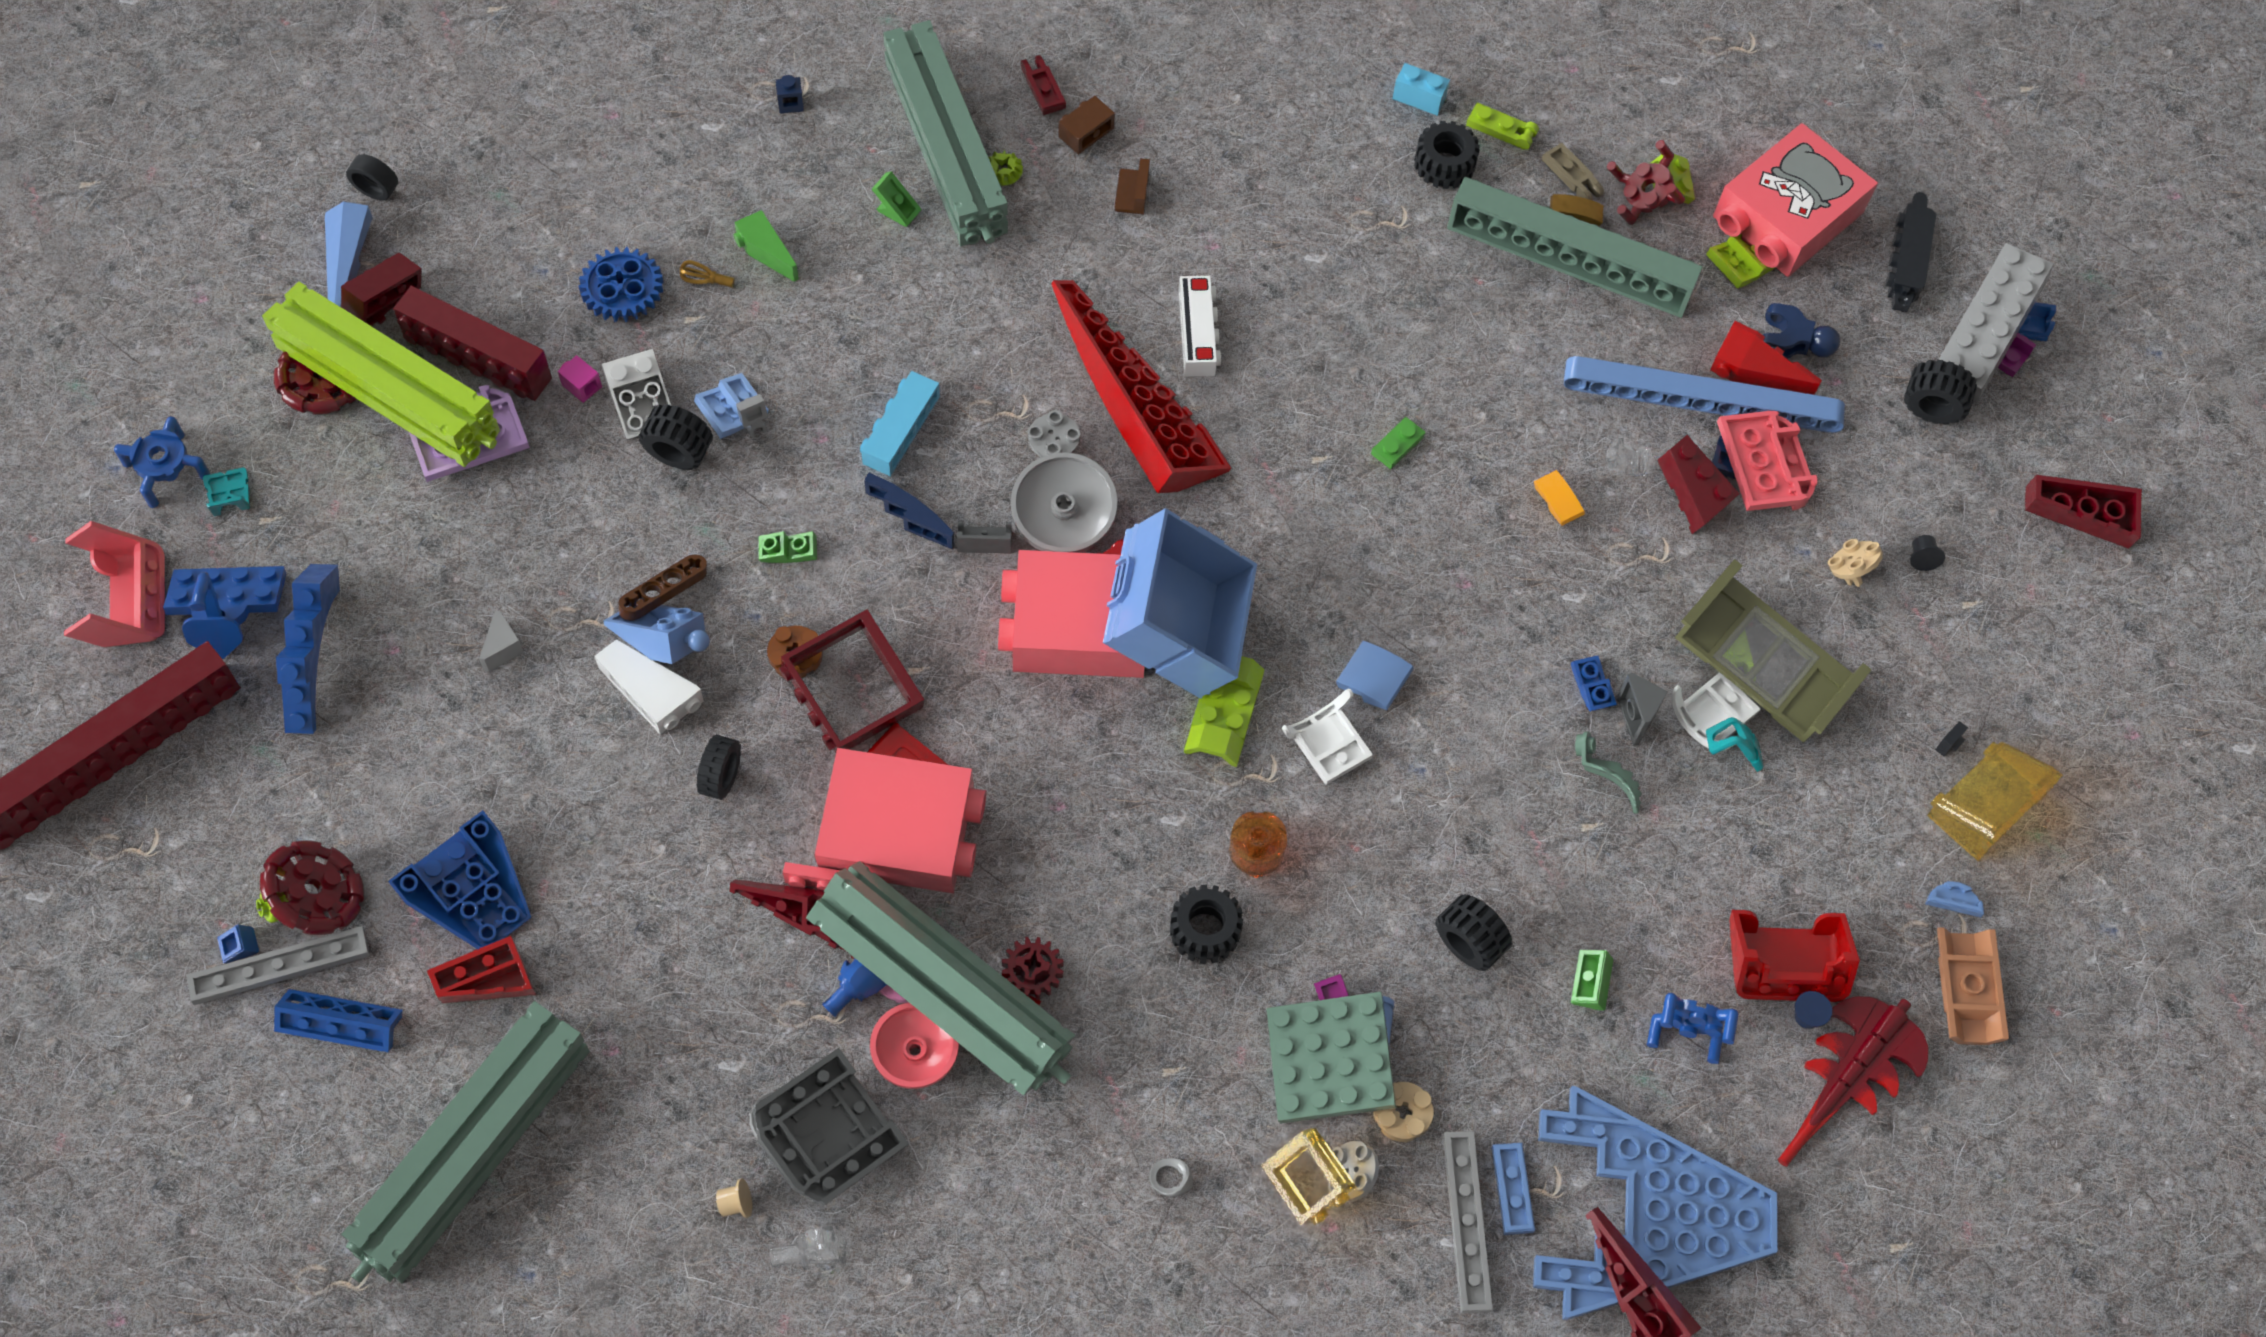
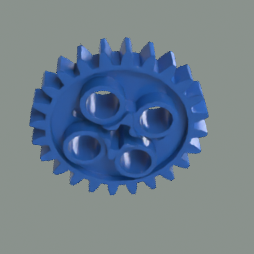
M615 247L612 254L606 249V256L604 257L596 254V262L588 260L589 268H582L584 276H579L581 284L579 285V290L583 303H586L588 310L593 309L595 316L602 313L605 321L610 316H613L614 322H617L619 317H623L624 321L627 322L628 316L632 315L637 320V313L641 312L647 315L646 307L654 309V301L661 300L659 293L664 291L662 286L664 283L660 267L656 266L655 259L649 260L648 253L640 256L639 249L630 253L628 247L624 249V252H620L619 248Z

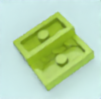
M1742 234L1737 237L1730 236L1727 242L1710 247L1706 253L1708 258L1737 289L1750 284L1774 269L1765 266L1759 261L1755 254V245L1750 247L1741 239Z

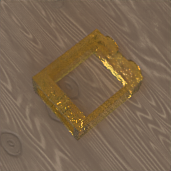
M1316 1128L1302 1130L1260 1165L1300 1225L1311 1222L1314 1225L1319 1224L1329 1216L1327 1211L1331 1207L1338 1208L1350 1199L1348 1194L1356 1188ZM1306 1150H1308L1334 1188L1311 1208H1309L1284 1171L1289 1164Z

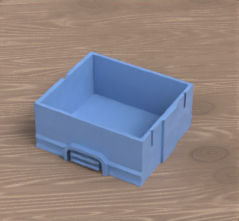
M1165 508L1140 524H1135L1134 527L1126 529L1121 556L1115 563L1118 567H1116L1110 596L1113 600L1107 603V607L1110 609L1103 643L1148 669L1155 668L1156 674L1201 699L1202 696L1210 694L1211 691L1238 678L1257 563L1244 555L1240 556L1239 552L1224 544L1225 541L1202 527H1196L1184 519L1180 520V516Z

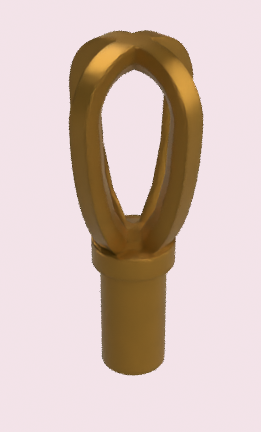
M686 260L680 266V277L685 282L693 284L716 283L733 288L735 278L718 274L704 264L693 260ZM688 264H691V265L697 266V267H699V268H701V269H703V270H705V271H701V270H698V269H695V268L685 267V266L688 265ZM684 274L691 275V276H695V277H699V278H704V279H692V278H687Z

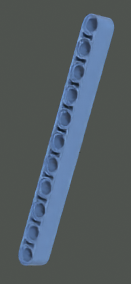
M1580 356L1570 357L1566 360L1564 386L1574 391L1725 416L1779 411L1778 416L1787 419L1792 424L1796 422L1800 428L1829 433L1839 432L1844 427L1845 403L1836 398Z

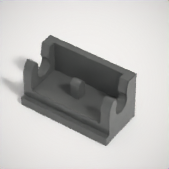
M958 521V552L1011 554L1012 522H1006V527L964 526L963 521Z

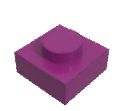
M1341 974L1314 983L1319 1000L1349 996Z

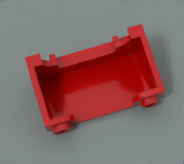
M1748 910L1731 911L1729 925L1734 984L1736 992L1741 998L1796 1001L1802 993L1815 991L1823 994L1830 1002H1838L1850 995L1860 959L1845 913H1825L1816 918L1812 929L1758 927V917L1754 912Z

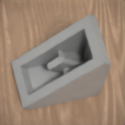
M496 610L479 657L484 671L488 672L524 653L519 639L501 611Z

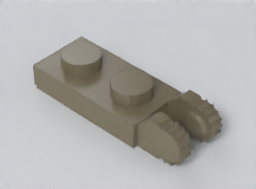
M1563 143L1543 154L1541 160L1578 197L1592 200L1591 193L1597 197L1604 194V188L1594 177V174Z

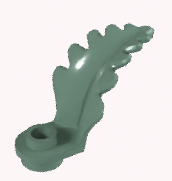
M1589 731L1577 734L1575 751L1577 756H1582L1584 769L1617 784L1627 794L1633 813L1638 814L1641 804L1639 797H1641L1642 793L1637 788L1640 786L1639 783L1632 780L1633 773L1622 769V765L1618 762L1592 758V754L1596 751L1595 737H1591Z

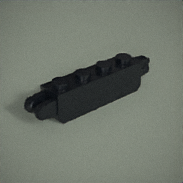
M1916 192L1912 202L1907 204L1904 212L1898 213L1895 227H1899L1898 232H1895L1892 241L1895 252H1892L1888 265L1892 267V271H1889L1885 286L1889 287L1887 297L1892 298V309L1907 313L1911 303L1918 300L1926 284L1937 215L1933 209L1927 208L1928 197L1923 192Z

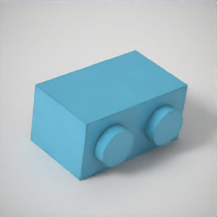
M1404 63L1396 79L1392 99L1438 116L1447 96L1450 79Z

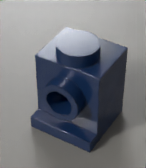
M785 75L781 79H775L779 113L803 112L804 105L800 77ZM783 98H798V102L783 103Z

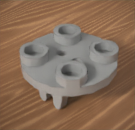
M1052 410L1048 414L1037 418L1028 429L1029 446L1040 457L1053 453H1074L1080 442L1079 427L1073 419L1063 415L1058 410Z
M1350 1141L1341 1147H1335L1329 1155L1330 1163L1327 1173L1329 1191L1341 1199L1350 1201L1363 1198L1367 1193H1373V1186L1379 1172L1378 1156L1374 1149L1361 1141Z

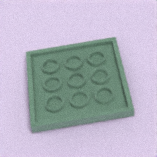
M1382 992L1266 1008L1277 1117L1280 1124L1396 1108Z

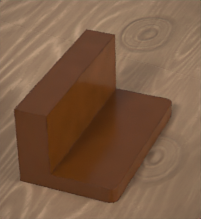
M1140 158L1139 170L1122 168L1119 170L1114 208L1116 212L1144 215L1150 159Z

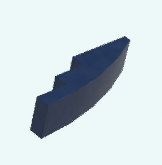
M870 472L867 474L864 480L865 493L884 501L885 512L903 519L904 530L953 549L955 545L954 532L936 513L916 497L895 484Z

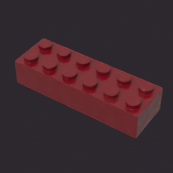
M410 286L393 308L397 323L402 330L403 338L413 345L419 344L425 347L431 354H439L447 358L455 366L461 365L466 367L478 377L484 376L490 379L496 386L506 387L521 398L527 397L536 401L552 379L543 349L413 286Z

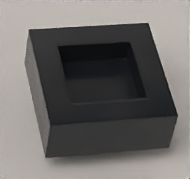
M1959 721L1935 750L1943 757L1950 749L1956 752L1966 740L1962 736L1968 727Z

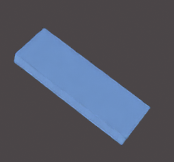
M1522 1143L1492 1145L1491 1149L1504 1235L1534 1233L1535 1225Z

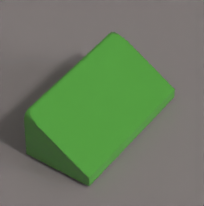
M1607 950L1579 951L1571 997L1572 1004L1605 1011L1613 966V957Z

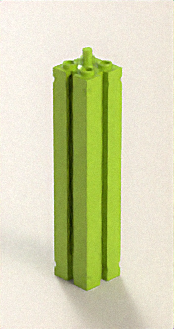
M300 281L284 295L286 300L282 304L276 302L262 315L267 328L273 332L271 337L276 348L287 352L289 356L450 459H455L461 466L466 467L479 456L481 450L479 446L481 444L490 449L496 446V437L500 432L497 420L493 417L494 412L490 400L482 395L478 396L474 390L316 291L309 290Z

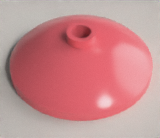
M909 1002L895 1006L887 1011L876 1023L870 1039L871 1057L878 1072L892 1084L908 1089L928 1087L943 1079L954 1066L959 1051V1043ZM913 1048H919L921 1050V1052L918 1055H912L910 1053L911 1049Z

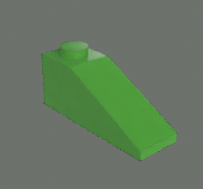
M762 210L734 222L736 233L733 236L739 248L743 247L750 257L792 281L799 280L795 261Z

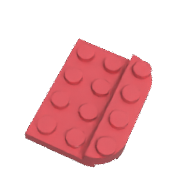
M1779 411L1720 416L1717 421L1746 511L1791 506L1792 511L1798 510L1807 504L1817 485V476L1810 474L1797 436L1800 432V427L1796 422L1792 424L1787 419L1778 416Z

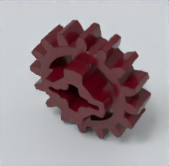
M1025 937L1024 945L1015 941V950H1006V956L1009 959H1002V967L1006 968L1002 970V976L1008 978L1007 980L1028 997H1030V994H1035L1036 999L1040 1000L1042 992L1050 996V987L1058 988L1060 982L1057 978H1063L1064 970L1059 969L1064 966V960L1057 959L1060 956L1059 949L1051 951V942L1048 941L1045 945H1042L1040 937H1037L1035 943H1031L1029 937ZM1041 954L1047 957L1050 962L1045 961ZM1034 960H1036L1037 967L1034 969V972H1032V976L1030 977L1029 969L1031 968V965H1033ZM1016 975L1021 976L1022 979L1024 980V983L1021 982V981L1016 977Z

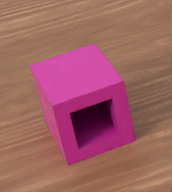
M577 355L570 361H566L557 371L561 385L582 403L602 388L599 373Z

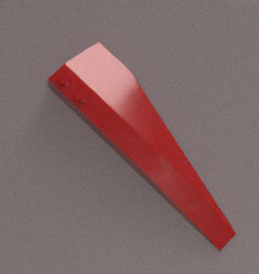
M1053 280L1051 283L1086 370L1111 418L1156 492H1179L1228 473L1232 468L1208 430L1202 423H1199L1197 426L1190 418L1193 413L1186 406L1181 407L1174 400L1176 394L1170 388L1158 382L1160 379L1159 375L1134 348L1129 349L1123 343L1125 337L1119 331L1114 332L1107 325L1108 318L1103 313L1092 308L1094 303L1074 280Z

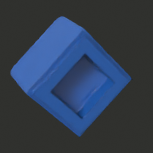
M237 924L217 937L222 960L225 964L259 952L253 927Z

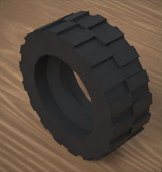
M717 734L709 740L698 768L696 787L699 794L719 800L727 797L734 784L740 764L741 744L738 740Z

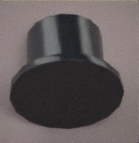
M1922 535L1913 540V553L1910 557V563L1914 569L1929 571L1940 567L1944 563L1945 553L1941 548L1937 547L1936 539L1933 536Z

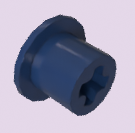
M1804 992L1795 1002V1020L1805 1029L1824 1026L1832 1016L1830 1001L1819 992Z

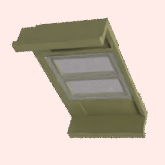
M1734 559L1682 619L1681 623L1685 626L1675 638L1706 664L1709 663L1804 743L1815 731L1819 735L1824 731L1872 669L1862 663L1853 673L1850 672L1736 580L1734 576L1743 565Z

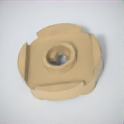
M1393 1082L1396 1107L1407 1106L1408 1110L1411 1111V1115H1406L1405 1119L1400 1118V1112L1395 1111L1396 1108L1373 1111L1374 1119L1386 1137L1398 1142L1413 1141L1415 1138L1426 1133L1430 1127L1434 1113L1431 1096L1413 1083Z

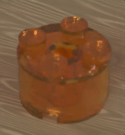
M1252 811L1240 816L1233 825L1228 850L1234 865L1242 872L1255 878L1276 870L1283 861L1287 846L1285 825L1277 816L1270 812L1254 813Z

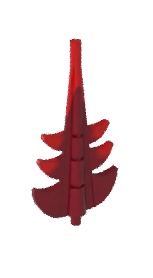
M1855 996L1842 1000L1832 1007L1831 1017L1847 1023L1855 1031V1035L1833 1032L1824 1034L1816 1039V1045L1830 1049L1839 1057L1840 1061L1837 1063L1833 1060L1821 1058L1805 1062L1804 1067L1819 1074L1827 1083L1796 1136L1778 1158V1162L1781 1165L1787 1167L1810 1138L1850 1098L1863 1105L1871 1115H1875L1877 1112V1101L1873 1090L1867 1084L1869 1080L1877 1082L1889 1092L1891 1097L1896 1098L1899 1089V1079L1893 1064L1889 1061L1891 1058L1900 1060L1908 1065L1918 1078L1923 1075L1928 1062V1044L1920 1028L1908 1019L1906 1012L1911 1007L1909 1001L1901 999L1897 1006L1887 1005L1869 996Z

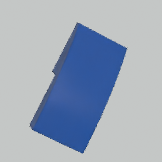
M1599 655L1570 663L1579 691L1589 712L1617 705L1610 680L1605 679Z

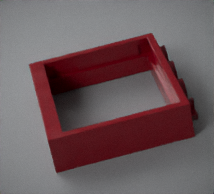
M868 609L781 656L782 667L779 670L786 682L791 680L796 688L793 690L796 699L801 705L805 703L810 712L807 715L815 728L819 726L824 734L822 740L829 751L833 749L836 753L837 748L849 750L892 726L895 722L897 723L917 712L924 706L923 696ZM862 630L907 704L840 741L795 666Z

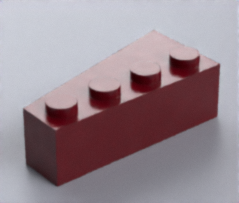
M2036 475L2026 486L2025 511L2128 549L2141 538L2142 489L2044 475Z

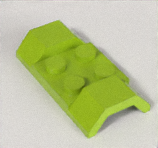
M1241 656L1238 678L1211 691L1210 694L1202 696L1201 699L1199 698L1184 753H1208L1222 757L1231 766L1237 767L1265 671L1254 659Z

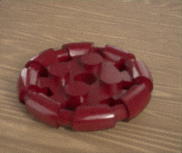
M283 352L279 357V366L274 369L273 374L274 385L277 393L282 395V400L292 409L302 413L309 411L313 412L314 415H322L339 411L341 406L347 403L350 405L356 400L355 397L327 379L316 378L318 375L316 372L289 356L287 352ZM289 368L295 369V373L289 372ZM340 391L341 395H339L338 397L333 398L331 396L332 394Z
M309 840L294 841L289 847L283 845L276 849L266 859L263 865L265 871L260 874L259 882L263 901L268 902L272 915L292 930L295 927L303 930V933L308 935H328L334 933L335 929L339 928L342 930L349 926L361 911L359 904L364 900V885L360 874L355 873L352 868L354 864L346 855L334 847L329 849L321 846V842ZM316 856L325 859L324 864L316 862ZM295 857L297 863L294 865L290 858ZM340 874H343V876H344V878H345L346 880L341 881V875H340ZM277 875L282 876L283 879L280 880ZM305 884L315 886L318 894L309 893L305 888ZM285 895L288 902H281L279 897ZM340 898L348 900V902L343 903L339 900ZM328 912L331 919L329 917H325L324 913ZM299 915H302V916H305V917H308V918L305 919V918L299 917Z

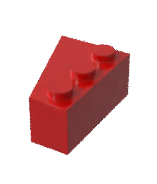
M512 936L427 970L436 996L441 1003L536 995Z

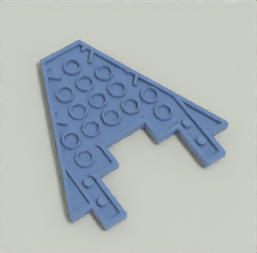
M1571 1086L1569 1089V1112L1541 1109L1539 1112L1538 1141L1597 1147L1596 1176L1626 1180L1625 1235L1623 1237L1667 1288L1760 1260L1777 1253V1193L1576 1086ZM1596 1242L1594 1261L1540 1255L1534 1257L1533 1288L1563 1291L1562 1320H1569L1619 1304L1605 1268L1607 1266L1602 1249H1598Z

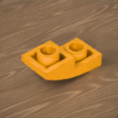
M1557 470L1534 481L1535 489L1548 503L1549 511L1561 526L1585 515V511L1577 497Z

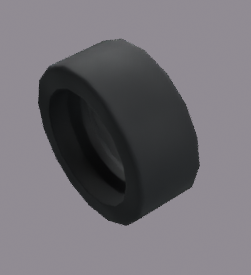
M358 154L346 170L347 179L358 191L379 201L387 200L398 185V177L395 172L384 162L370 155Z

